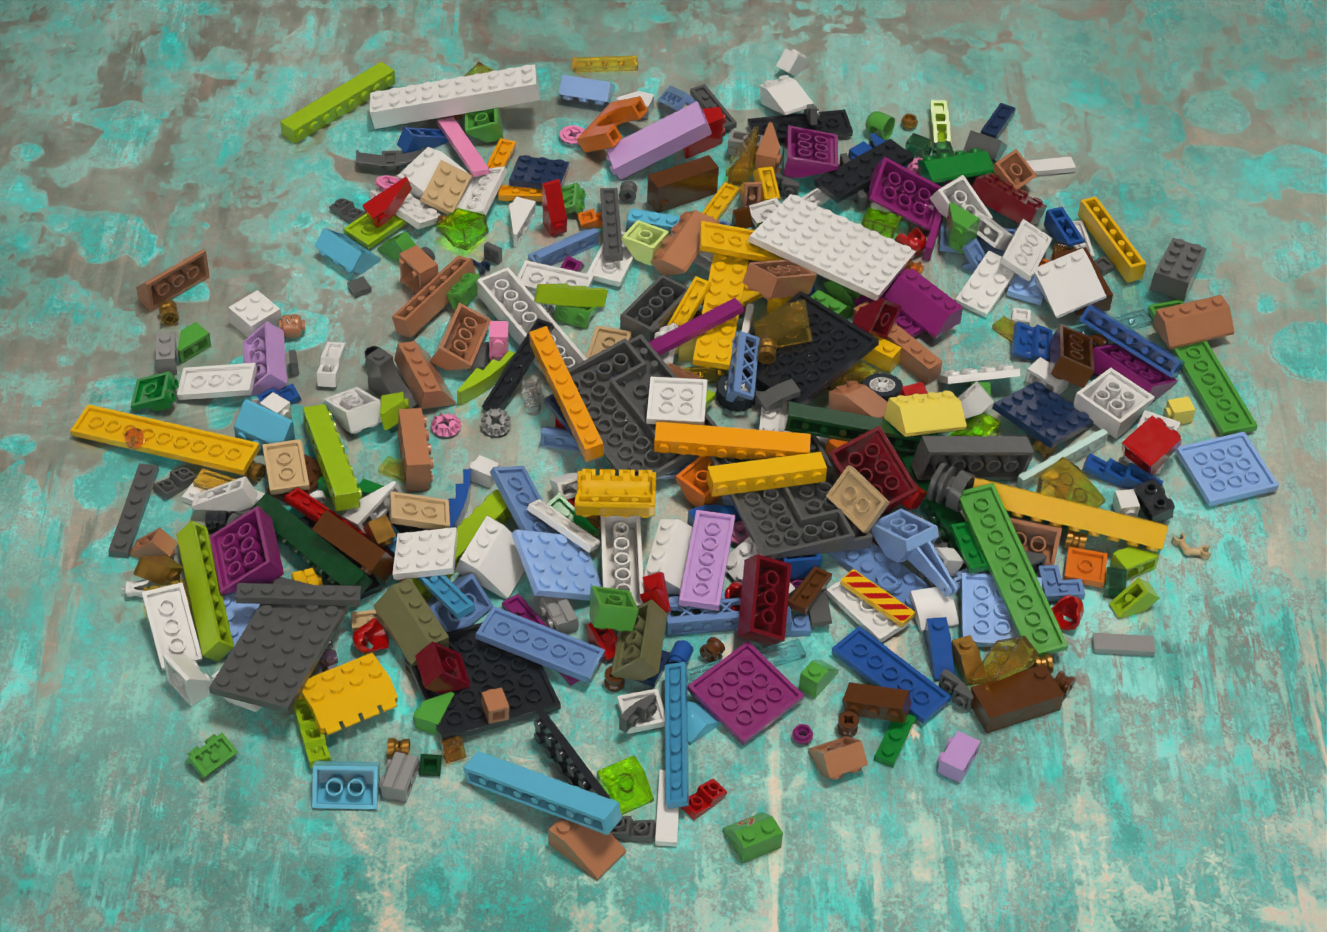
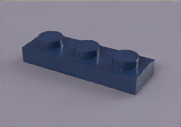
M1000 103L982 128L981 134L997 139L1015 114L1016 108Z

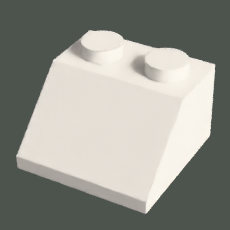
M170 653L163 655L167 681L190 706L211 694L209 687L212 681L206 673L203 674L195 661H191L186 655Z

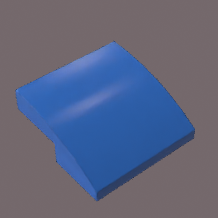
M1021 322L1015 323L1011 355L1031 361H1036L1041 357L1050 362V340L1053 330L1038 324L1035 327H1031Z

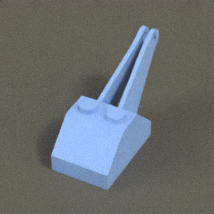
M899 509L875 522L871 532L887 558L897 563L908 559L946 597L957 593L955 582L932 545L939 537L936 525L903 509Z

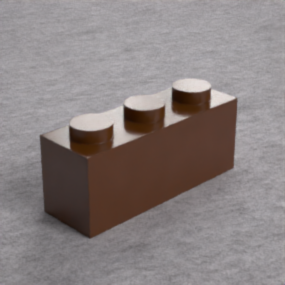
M849 682L842 700L844 711L854 712L857 716L905 723L912 705L909 690Z

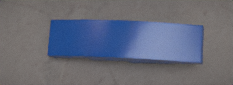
M1091 453L1087 456L1082 468L1083 471L1101 480L1126 489H1134L1135 486L1154 478L1158 484H1163L1161 479L1132 463L1126 467L1111 458L1106 462Z
M463 469V484H456V498L448 499L450 528H458L467 513L471 495V469Z

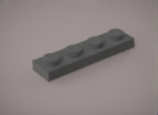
M705 84L690 89L691 96L698 101L702 109L721 107L722 114L725 113L726 124H723L725 131L737 128V122Z

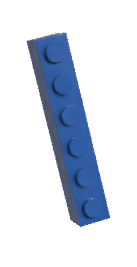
M1088 305L1079 319L1169 377L1176 378L1185 364L1180 358L1094 305Z

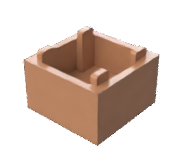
M418 245L399 253L400 282L407 285L413 291V294L416 295L438 274V264Z

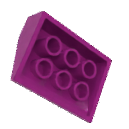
M788 125L784 141L783 175L789 178H803L838 170L837 134Z
M884 157L875 165L870 181L869 200L929 231L937 211L930 197L942 187Z
M1116 343L1094 347L1093 349L1094 375L1100 376L1109 368H1112L1153 395L1155 398L1152 402L1178 382L1175 378L1169 377Z
M256 506L209 536L220 593L236 592L238 583L269 584L284 574L272 518L259 506Z

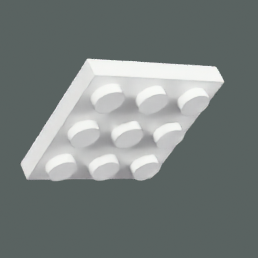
M650 377L647 424L668 422L704 425L707 380Z
M457 528L397 534L393 566L394 580L454 574L458 536Z

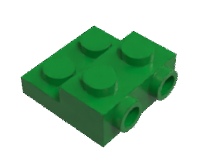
M170 371L137 379L130 407L133 411L151 407L154 412L171 408L172 403L176 402L175 389L179 388L178 379Z

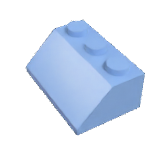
M562 75L559 95L563 96L564 100L572 101L573 98H576L582 103L595 101L596 105L605 106V103L610 104L615 85L607 81Z

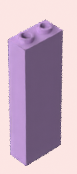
M698 101L621 139L615 147L607 149L608 154L606 157L609 163L612 164L610 166L614 175L617 174L620 180L711 135L712 132Z

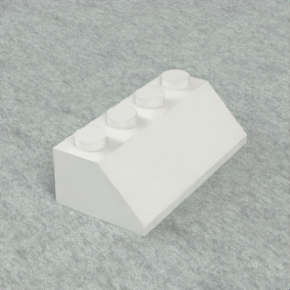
M660 519L643 576L658 572L664 573L667 593L673 595H680L693 530V527L679 519Z

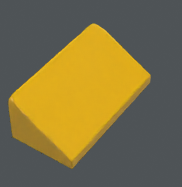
M762 167L753 171L754 181L762 182L760 202L773 198L780 200L773 167Z

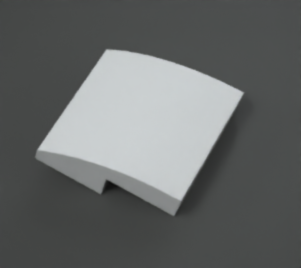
M937 587L910 592L909 596L916 611L915 620L920 632L925 630L926 618L947 617L949 628L959 625L952 595L946 597Z

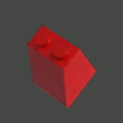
M721 107L702 109L712 134L683 148L685 158H690L722 144V137H725L723 124H726L725 113L722 114Z
M1152 415L1122 442V454L1136 466L1153 475L1181 445V435L1176 430H1170L1166 427V423L1161 418H1155Z

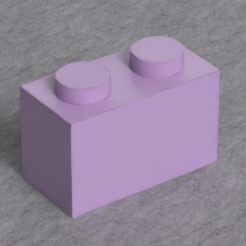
M957 731L954 738H949L945 753L941 752L938 756L937 763L939 767L937 773L961 783L978 755L981 741Z

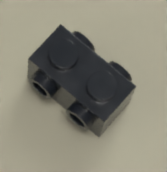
M1155 478L1134 487L1140 508L1149 521L1161 523L1173 518L1175 505L1172 499L1167 498L1163 485L1161 483L1158 484Z

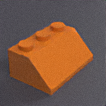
M709 456L698 457L676 475V480L687 500L695 507L712 505L722 497H712L706 481L708 466H713Z

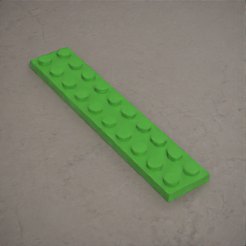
M1174 300L1149 305L1148 312L1154 321L1157 309L1183 304L1184 302L1182 300ZM1207 341L1170 349L1173 355L1185 362L1182 370L1222 437L1257 430V423Z
M994 483L963 490L959 504L989 565L988 569L1029 660L1037 655L1041 657L1044 654H1053L1067 650L1068 644Z

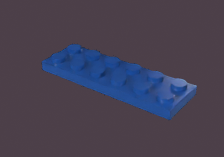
M860 626L832 647L831 653L872 685L909 690L912 703L909 714L916 716V719L923 725L951 702L952 696Z

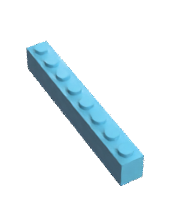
M478 751L463 767L467 783L605 835H608L622 819L619 802L613 799L605 798L594 792L586 791L578 786L567 784L559 779L545 776L542 773L515 765L490 754Z

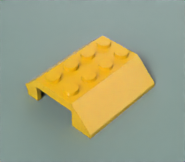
M582 469V471H578V490L575 496L576 515L583 517L600 515L602 517L621 516L624 518L630 516H640L642 518L655 516L656 472H652V470H639V476H635V470L619 469V476H615V469H600L599 475H596V469Z
M373 653L310 677L297 698L298 700L304 699L314 714L317 729L321 734L325 732L327 736L341 730L340 721L343 727L347 728L361 722L359 713H361L363 720H367L380 714L377 706L380 705L384 713L396 708V703L398 702V696L390 676Z

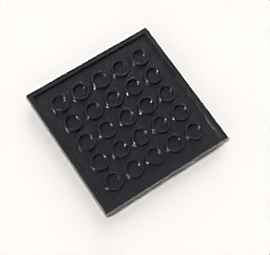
M802 291L748 333L759 337L760 340L771 338L777 342L776 359L773 363L763 364L757 361L756 382L769 389L779 383L793 379L801 391L800 397L786 400V402L804 405L811 402L879 345L877 338ZM746 340V344L749 348H752L754 342ZM748 354L744 355L748 363L752 362ZM747 369L743 370L744 374L749 377L751 376Z
M482 623L446 632L449 636L448 648L461 654L471 686L466 689L451 691L455 694V697L453 696L450 705L447 707L441 723L436 724V731L441 742L446 743L535 717V711L542 707L546 713L561 709V703L543 666L475 639L476 632ZM408 662L410 672L423 701L446 694L427 690L422 684L423 680L417 665L411 666ZM502 687L509 705V720L488 724L481 705L482 692Z

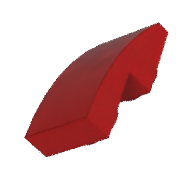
M711 779L698 786L697 792L689 796V806L680 808L695 820L721 801L728 791L715 779Z

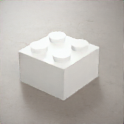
M258 290L228 307L230 323L247 337L266 321L279 327V320H281L280 308Z

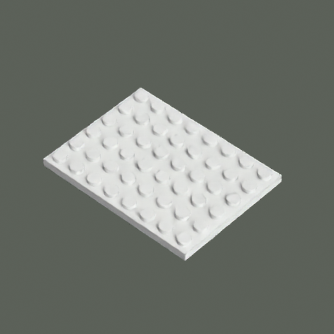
M792 194L750 235L748 242L875 301L887 290L916 253L915 250H912L907 245L895 242L892 238L884 237L876 231H871L861 224L851 222L846 217L838 216L828 209H823L813 202L805 201L801 197Z

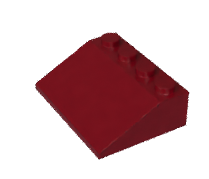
M880 425L829 452V461L839 477L848 465L853 466L890 502L881 516L919 491Z

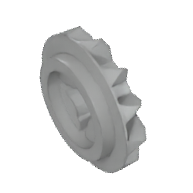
M491 408L489 411L484 412L481 418V427L490 436L504 435L511 426L510 416L500 408ZM500 418V424L495 423L494 425H492V419L496 420Z

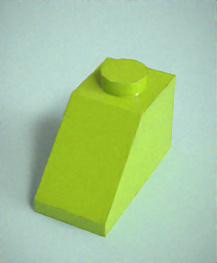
M404 392L381 396L380 416L384 430H388L398 424L399 409H410L409 399H405Z
M1129 546L1113 553L1110 567L1125 582L1156 569L1159 555Z
M1137 578L1109 604L1116 615L1122 619L1146 611L1160 597L1150 583Z

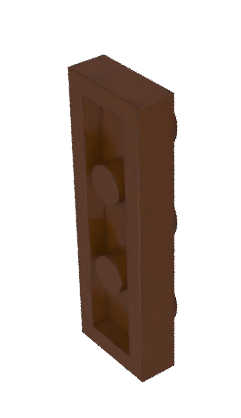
M814 566L788 600L790 609L805 615L831 581L832 573Z

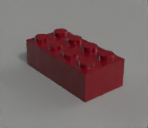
M993 173L976 178L972 188L984 205L1019 224L1023 219L1033 226L1039 224L1047 208V205L1043 204L1041 199L1028 196L1029 193L1025 190H1017L1013 187L1012 183L999 180V177Z
M759 554L744 560L737 637L768 646H774L785 641L791 564Z

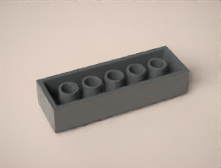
M922 436L911 465L917 480H931L937 468L943 462L948 463L950 467H956V476L961 470L975 475V478L985 480H1018V476L1022 472L1027 471L1035 452L1027 436Z

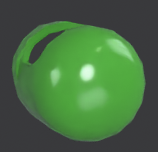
M874 111L867 117L866 130L869 133H876L879 130V137L887 141L893 132L895 118L883 112Z

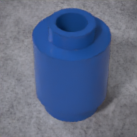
M685 640L676 641L668 656V664L685 662L687 666L694 651L691 644Z

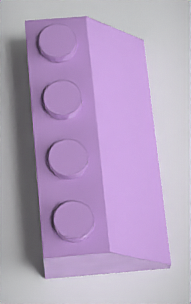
M267 321L243 341L244 363H255L257 366L252 394L247 396L259 395L273 387L278 391L287 384L284 331Z

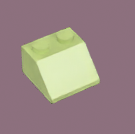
M637 220L622 236L621 240L635 260L652 266L650 262L654 257V253L660 249L663 240L669 236V231Z

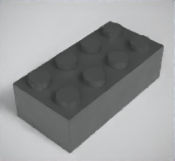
M1172 238L1154 272L1150 290L1184 301L1202 266L1207 248L1185 242L1183 239Z
M661 274L620 315V329L632 331V337L642 334L648 342L654 340L655 333L659 332L661 327L667 326L689 287Z

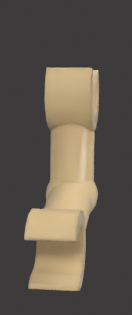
M1181 532L1180 539L1173 535L1172 543L1180 546L1186 556L1194 555L1202 559L1210 558L1211 553L1208 552L1210 546L1202 545L1200 548H1191L1185 541L1186 536L1184 533Z

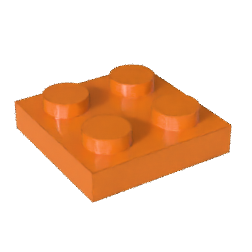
M1068 547L1064 580L1081 579L1083 585L1103 588L1108 553Z

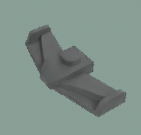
M422 148V150L399 154V150L382 151V155L360 153L359 150H356V166L367 164L382 166L383 170L399 169L401 165L410 164L425 149Z

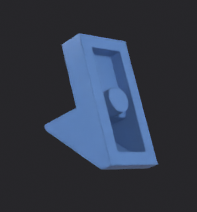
M977 238L972 239L961 248L968 259L961 266L971 273H974L986 255Z
M788 606L785 637L810 636L809 615L791 616L790 606Z

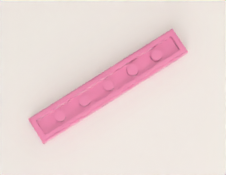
M450 117L438 120L439 128L471 175L476 177L489 174V167L455 118Z

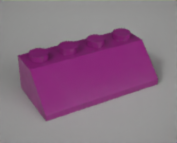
M913 268L901 274L884 297L888 301L901 305L900 312L933 338H937L961 323L963 306Z

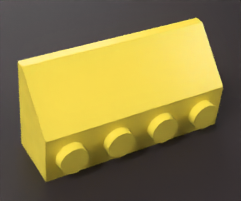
M951 391L929 392L928 394H913L910 396L900 395L889 398L884 418L905 437L966 430L967 427L961 400Z

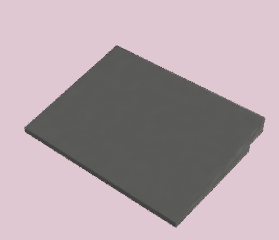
M642 334L629 341L625 338L568 369L603 441L604 456L618 474L619 469L635 470V476H639V470H652V472H656V478L700 457L699 455L654 452L656 424H647L650 377L677 378V376ZM705 411L704 425L717 426Z
M811 435L810 453H822L827 466L825 482L729 495L759 555L776 559L866 549L872 546L873 536L870 531L863 533L841 509L826 497L839 476L816 436ZM709 456L713 466L754 461L753 459Z

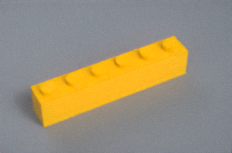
M1095 196L1081 200L1078 217L1080 220H1083L1088 231L1111 262L1116 265V269L1124 280L1129 283L1143 279L1146 262L1099 199Z
M815 452L708 466L706 481L712 497L825 482L827 466L822 453Z

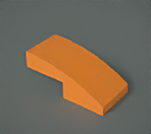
M593 208L577 213L581 228H603L601 212L595 213Z

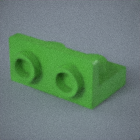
M578 182L562 187L566 214L574 211L576 213L583 212L585 209V190L580 187Z
M464 274L446 293L453 310H455L459 302L466 306L477 295L476 281L480 278L479 274Z
M556 305L553 319L587 329L589 320L596 313L597 307Z
M223 732L218 736L215 734L211 735L204 741L205 745L199 748L197 746L188 753L189 757L185 761L186 764L189 765L191 763L203 779L238 753Z

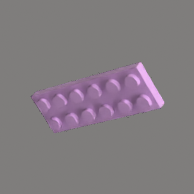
M696 510L679 605L719 611L735 515Z

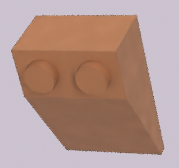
M769 122L756 153L755 170L762 167H773L775 173L781 174V168H779L782 161L780 145L773 123Z
M848 381L847 384L837 386L836 389L829 391V409L885 419L884 415L888 402L866 385L858 384V381Z
M560 818L548 829V844L597 881L626 853V849L611 833L605 835Z

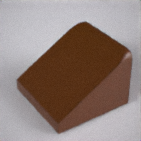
M749 206L733 210L732 224L734 227L744 229L752 227Z

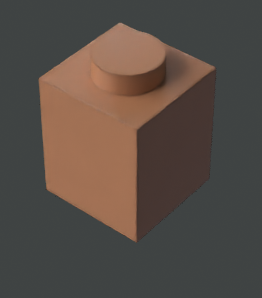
M502 687L482 692L481 705L488 724L509 720V705Z

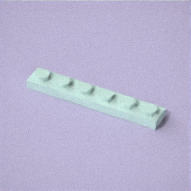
M1104 428L1093 432L1090 436L1077 441L1071 447L1064 448L1055 456L1052 455L1046 461L1036 464L1032 469L1022 472L1018 476L1016 487L1028 490L1088 456L1090 453L1104 447L1108 432Z

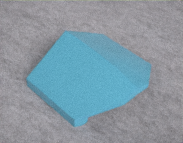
M687 701L688 744L691 745L721 723L701 703Z

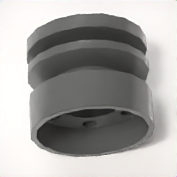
M943 462L937 468L930 481L927 499L931 501L936 499L937 504H941L946 499L945 505L947 508L960 512L962 509L959 500L963 490L973 488L975 475L961 470L956 476V467H950L948 463Z

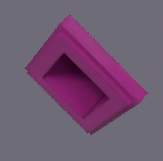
M567 255L560 268L581 272L585 265L581 261Z

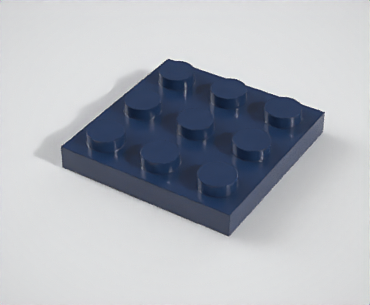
M529 155L519 156L509 178V185L542 190L543 183L559 179L562 188L569 170V162L561 159L550 160L545 157L535 158Z

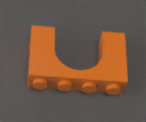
M641 96L611 102L577 138L584 153L615 147L622 139L616 126L625 122L639 120L648 111Z

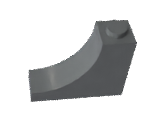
M379 347L366 356L368 388L380 397L382 395L404 392L405 399H409L410 409L419 408L412 392L400 378L392 355Z

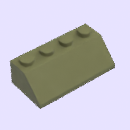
M411 578L392 585L374 604L375 611L411 666L418 665L415 655L432 641L446 648L449 647V636Z
M653 600L638 606L639 611L633 631H618L611 673L613 677L644 681L659 673L667 613Z

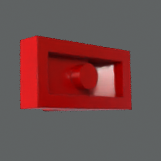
M658 572L642 577L645 593L639 594L642 602L646 603L653 600L666 613L671 612L664 573Z
M592 622L587 624L589 644L595 643L597 647L605 650L604 661L614 657L617 637L613 629H598L593 626Z

